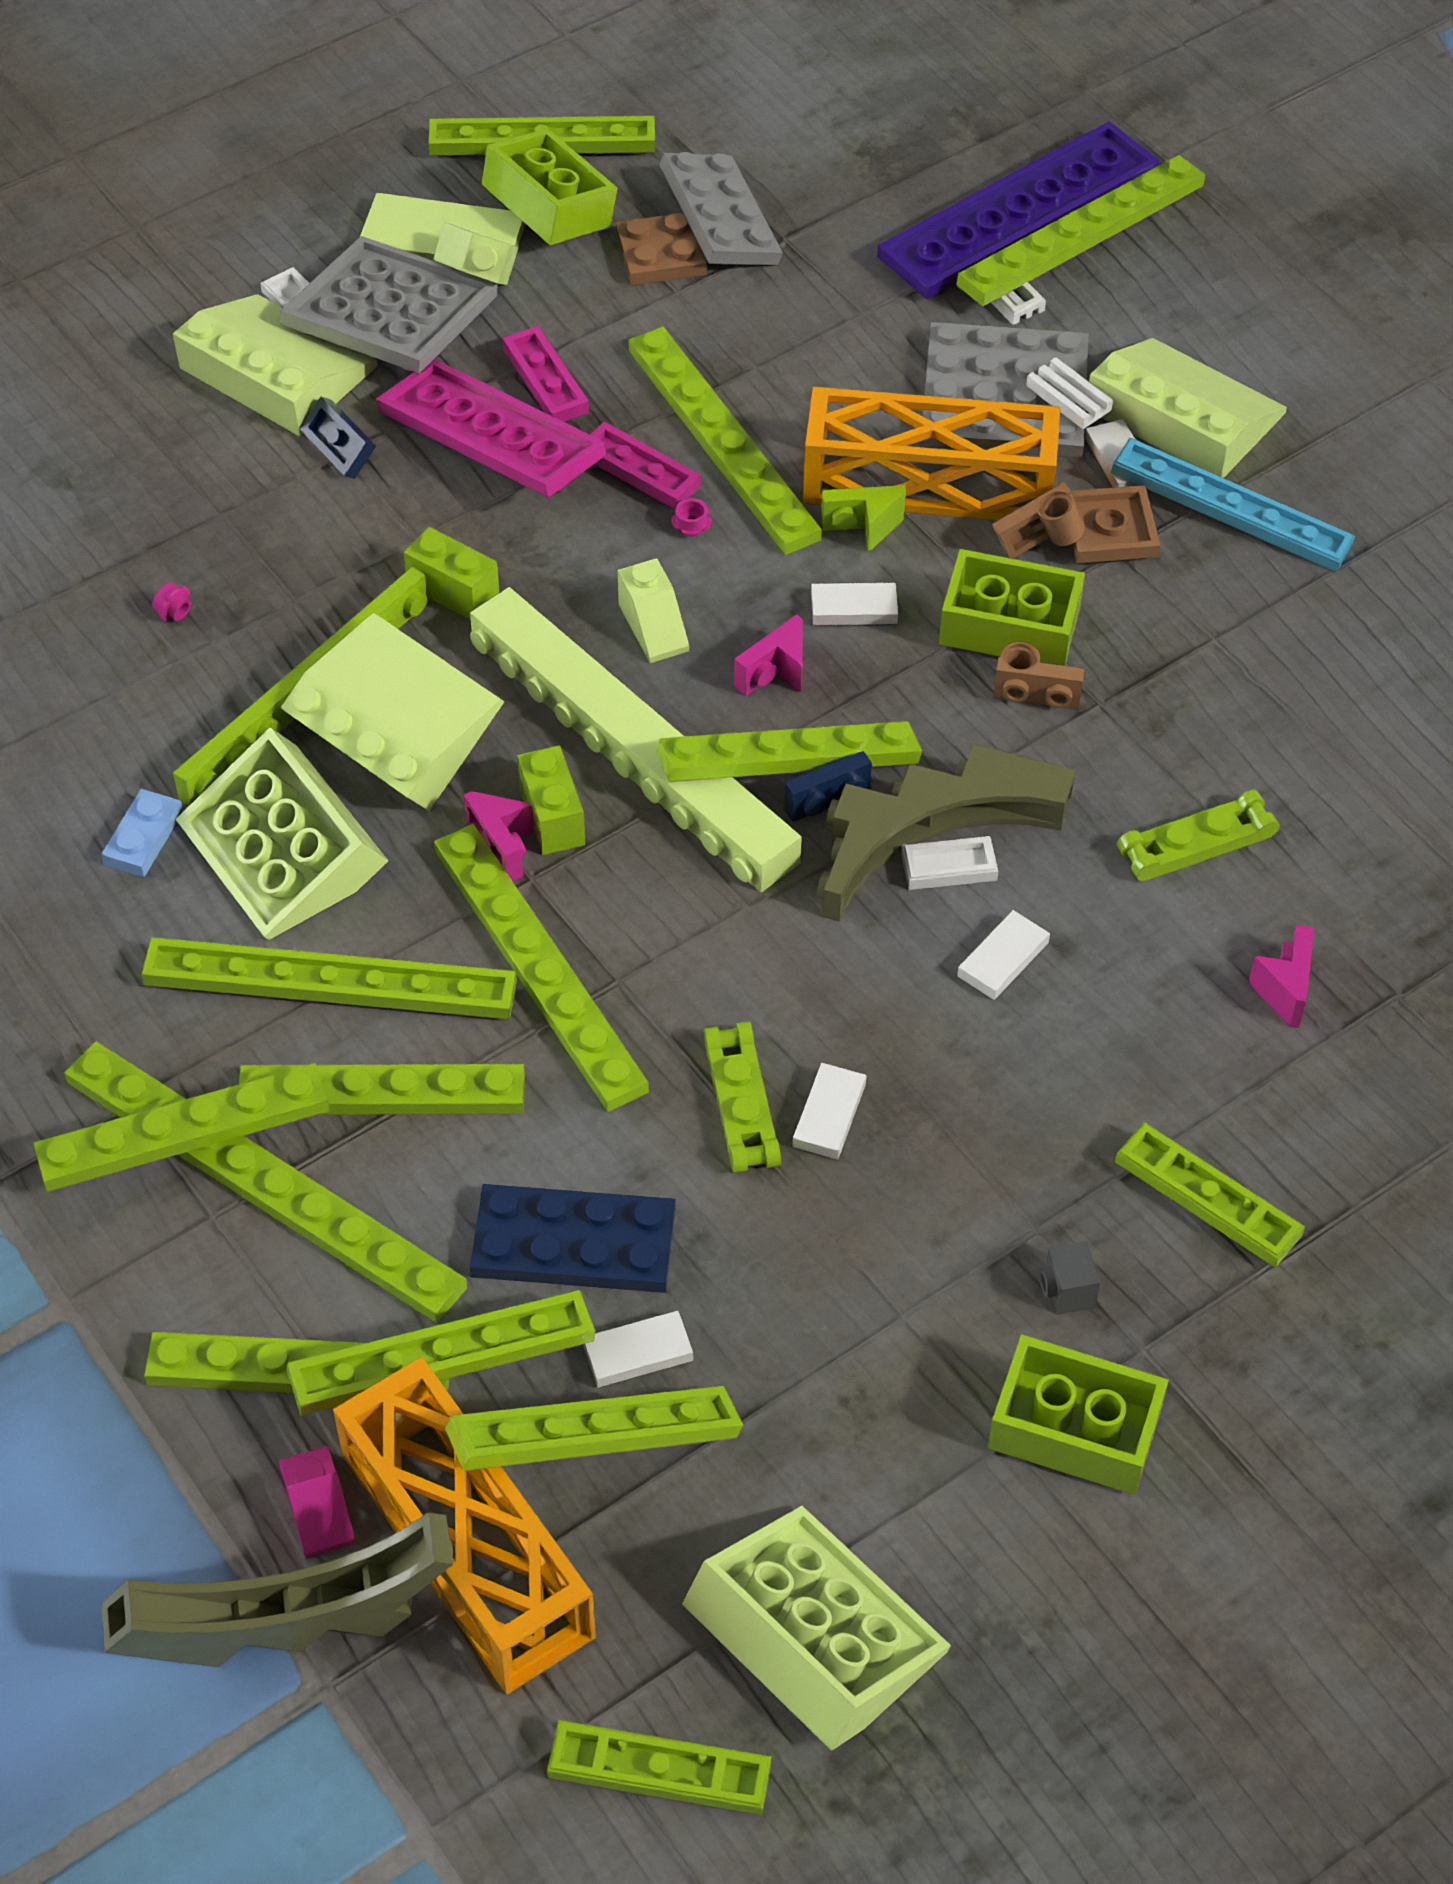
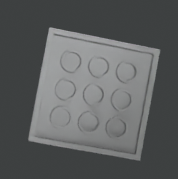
M361 236L280 310V324L296 329L301 333L330 341L337 346H344L358 351L371 358L400 366L405 370L420 373L497 297V283Z
M931 322L925 396L1052 406L1026 386L1027 375L1032 372L1037 375L1039 367L1043 365L1049 367L1050 360L1056 357L1087 380L1089 333ZM1050 384L1053 388H1055L1057 391H1059V392L1062 394V392H1061L1060 390H1058L1056 387H1054L1052 384ZM923 410V417L932 422L960 414ZM1060 412L1057 456L1082 458L1084 429ZM989 418L951 431L984 450L1023 438ZM1018 418L1041 430L1042 420ZM933 437L920 443V446L952 448ZM1039 447L1022 453L1038 455Z

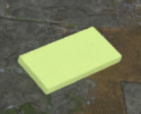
M376 193L360 237L363 236L434 261L433 258L444 222L517 247L525 223L511 210Z

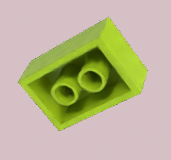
M547 128L487 145L481 185L549 245L558 244L611 227L618 188L550 129Z
M960 549L942 608L939 645L1001 657L1002 650L1007 645L1015 642H1024L1038 650L1040 663L1065 666L1081 607L1085 573Z
M1021 1334L992 1419L988 1449L1136 1495L1162 1410L1169 1379Z

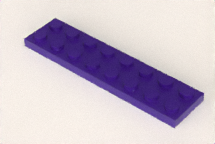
M1108 121L879 244L877 257L924 298L928 299L956 284L958 273L1159 166L1160 160Z

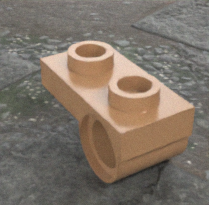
M1065 482L992 524L1004 552L1011 559L1048 538L1053 544L1058 546L1071 545L1082 537L1085 530L1083 517L1074 495Z
M1024 642L1011 643L1002 650L1001 657H998L993 698L1079 710L1085 669L1040 663V654L1034 646Z

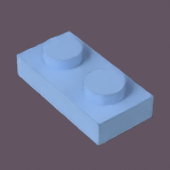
M140 789L101 854L103 865L144 878L177 823L175 819L183 812L181 800Z

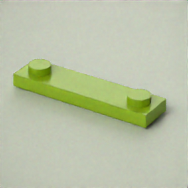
M1145 1122L1116 1154L1115 1163L1275 1268L1303 1235L1304 1225Z
M558 1720L547 1775L549 1779L762 1816L772 1757Z

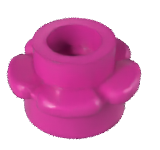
M688 498L677 504L675 515L671 518V523L675 530H680L684 535L693 537L709 530L712 525V518L709 517L710 511L705 502L696 498Z
M169 582L159 589L153 599L152 608L159 613V617L162 618L163 622L168 623L172 619L179 621L188 614L192 605L191 600L188 599L190 596L189 588L186 586L179 587L174 582Z

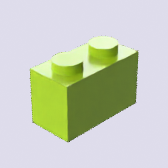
M428 527L404 551L406 572L411 567H414L425 574L427 597L470 620V612L500 593L497 561L431 527Z
M561 746L517 755L519 789L524 802L532 806L534 832L542 855L585 846L584 811Z

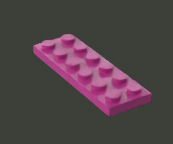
M433 359L420 373L413 372L376 398L380 413L547 498L551 497L606 455L604 441L436 359Z

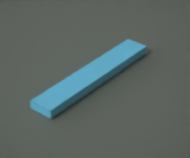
M1133 438L1128 439L1111 469V473L1139 486L1145 485L1146 489L1336 573L1355 539V536Z

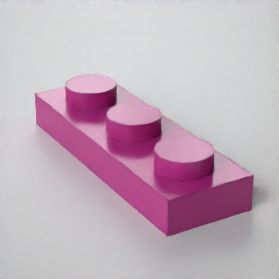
M539 326L502 338L504 352L543 412L563 422L589 413L588 399Z
M603 422L590 434L604 441L606 455L594 465L673 509L676 508L680 501L690 498L701 487L700 474L606 422Z

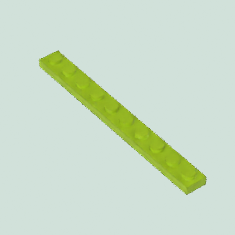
M97 1041L64 1072L69 1085L120 1118L186 1100L183 1096ZM245 1136L178 1154L184 1160L435 1323L440 1321L467 1289L465 1277Z

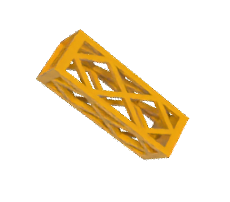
M813 387L805 442L803 504L822 506V481L836 489L865 488L840 473L878 462L910 479V481L898 484L905 485L906 496L929 489L949 500L905 498V513L1000 520L1020 508L1010 506L1036 499L1054 488L1060 407ZM829 403L850 404V406L828 413ZM883 410L915 427V429L878 441L844 422ZM912 410L960 414L932 422ZM989 418L1023 438L984 450L951 431ZM1018 418L1042 420L1041 430ZM827 430L847 441L827 440ZM933 437L955 450L912 447L909 445ZM1039 447L1038 457L1016 455ZM826 455L847 456L825 464ZM909 462L954 466L929 474ZM984 470L1018 489L979 501L949 485L947 482ZM1014 470L1036 472V482Z
M420 1357L333 1409L342 1457L395 1534L423 1516L404 1488L455 1509V1530L448 1527L449 1539L452 1545L455 1546L456 1562L453 1559V1565L430 1582V1584L507 1695L596 1638L593 1593L503 1468L500 1466L462 1470L445 1428L452 1415H462L463 1413L423 1357ZM430 1427L451 1457L408 1439ZM402 1454L455 1475V1491L402 1470ZM472 1487L483 1503L472 1499ZM472 1516L502 1528L523 1558L473 1538ZM473 1554L529 1577V1597L473 1574ZM544 1588H545V1590L547 1591V1593L550 1595V1597L547 1598V1599H545V1600H544ZM477 1593L525 1613L507 1624L501 1623L493 1617ZM564 1615L570 1624L545 1640V1626ZM516 1645L528 1650L512 1661L511 1648Z

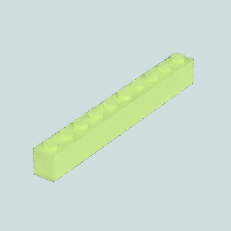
M508 587L470 612L472 629L470 638L480 653H487L499 664L506 676L517 679L527 688L529 694L536 702H543L555 713L558 720L565 727H572L584 738L588 747L596 753L600 752L611 761L616 771L622 777H629L642 789L648 800L655 804L659 803L671 814L679 827L689 829L701 840L703 846L710 854L720 856L731 866L733 872L741 881L749 882L762 893L801 864L802 836L733 777L669 782L657 753L659 739L682 737L683 735L513 589Z

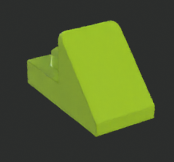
M905 485L822 490L821 522L823 531L864 529L867 551L872 550L904 520Z

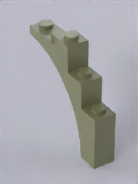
M973 744L968 760H959L955 775L909 764L904 780L896 779L891 795L845 784L840 800L832 799L827 813L826 825L832 826L831 844L833 848L830 863H833L831 872L823 871L817 889V897L823 898L822 917L840 922L857 890L876 869L901 852L902 845L916 844L926 838L959 828L988 824L1032 825L1061 831L1073 795L1076 770Z
M428 1512L402 1531L368 1548L330 1562L293 1572L254 1579L213 1583H160L127 1580L101 1603L105 1653L220 1667L245 1645L302 1652L328 1630L383 1637L412 1614V1597L453 1565V1545L449 1539L446 1515Z

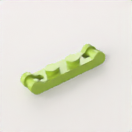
M1249 790L1240 795L1237 800L1141 833L1137 830L1129 831L1122 835L1116 844L1123 857L1130 858L1132 861L1131 870L1139 881H1147L1268 839L1276 834L1280 824L1271 812L1265 811V801L1257 790ZM1246 818L1250 819L1251 823L1242 825L1240 820Z
M751 1022L736 1023L735 1028L719 1030L718 1026L703 1028L705 1049L733 1173L748 1171V1166L765 1164L766 1168L781 1166L779 1143L775 1136L754 1044ZM738 1046L740 1054L723 1055V1048ZM760 1142V1145L758 1146L745 1147L744 1145L749 1143Z

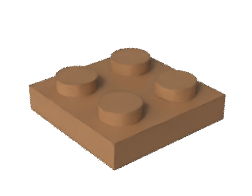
M684 213L616 222V235L631 286L707 275V263L704 253Z
M1145 485L1072 491L1085 525L1082 537L1072 544L1076 563L1159 557L1160 542Z

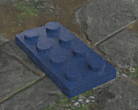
M483 1184L470 1263L471 1277L666 1293L676 1199Z

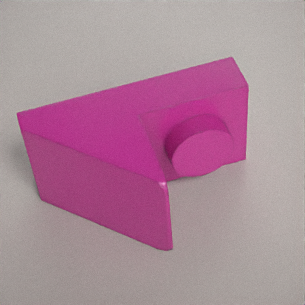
M795 615L734 659V687L744 696L749 695L758 687L768 685L775 675L780 676L797 691L800 692L802 690L803 619Z
M473 791L464 794L465 816L468 826L475 825L512 881L522 878V858L526 856V850L521 837L532 833L534 830L532 806L526 802Z
M1297 924L1292 942L1283 941L1280 959L1255 956L1249 977V983L1290 1027L1295 1028L1300 1027L1306 1004L1315 927Z
M329 1446L279 1460L305 1558L356 1544L338 1473H336Z

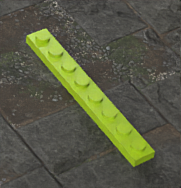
M1178 155L958 273L957 286L980 305L985 306L1203 187L1206 174Z
M664 326L628 339L631 355L781 551L788 555L821 541L822 529Z
M411 567L175 770L173 775L179 800L189 806L270 727L280 733L294 721L295 718L281 709L301 677L371 614L375 613L397 629L412 617L419 615L428 604L425 574Z
M469 825L435 840L434 849L436 855L513 971H516L517 977L606 1111L610 1112L649 1093V1082L475 825Z
M151 937L141 974L143 983L146 986L509 1020L517 984L516 971L154 937Z

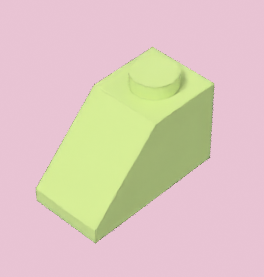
M444 222L433 260L471 275L507 285L519 247Z
M658 559L619 569V606L649 663L689 652V643L674 589Z

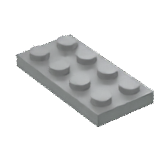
M689 152L663 153L660 167L709 264L779 265L783 252L731 155L720 153L714 155L692 154Z

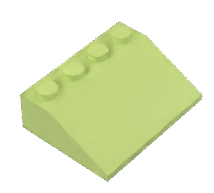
M259 294L200 310L173 333L180 369L299 437L303 434L300 430L301 425L320 396L331 399L335 404L338 403L378 366L377 360L366 354L344 346H337L330 341L301 333L296 329L280 324V310L282 307Z
M1154 338L1112 352L1090 374L1089 379L1092 385L1113 400L1112 410L1102 416V419L1108 422L1123 419L1132 435L1178 459L1222 478L1280 420L1287 409L1286 406Z
M373 613L304 673L281 709L404 796L430 811L504 701Z
M271 727L175 819L261 934L268 940L354 894L388 862V859L301 750Z
M803 1506L798 1507L705 1560L682 1603L831 1751L864 1730L940 1660L951 1647L940 1634Z

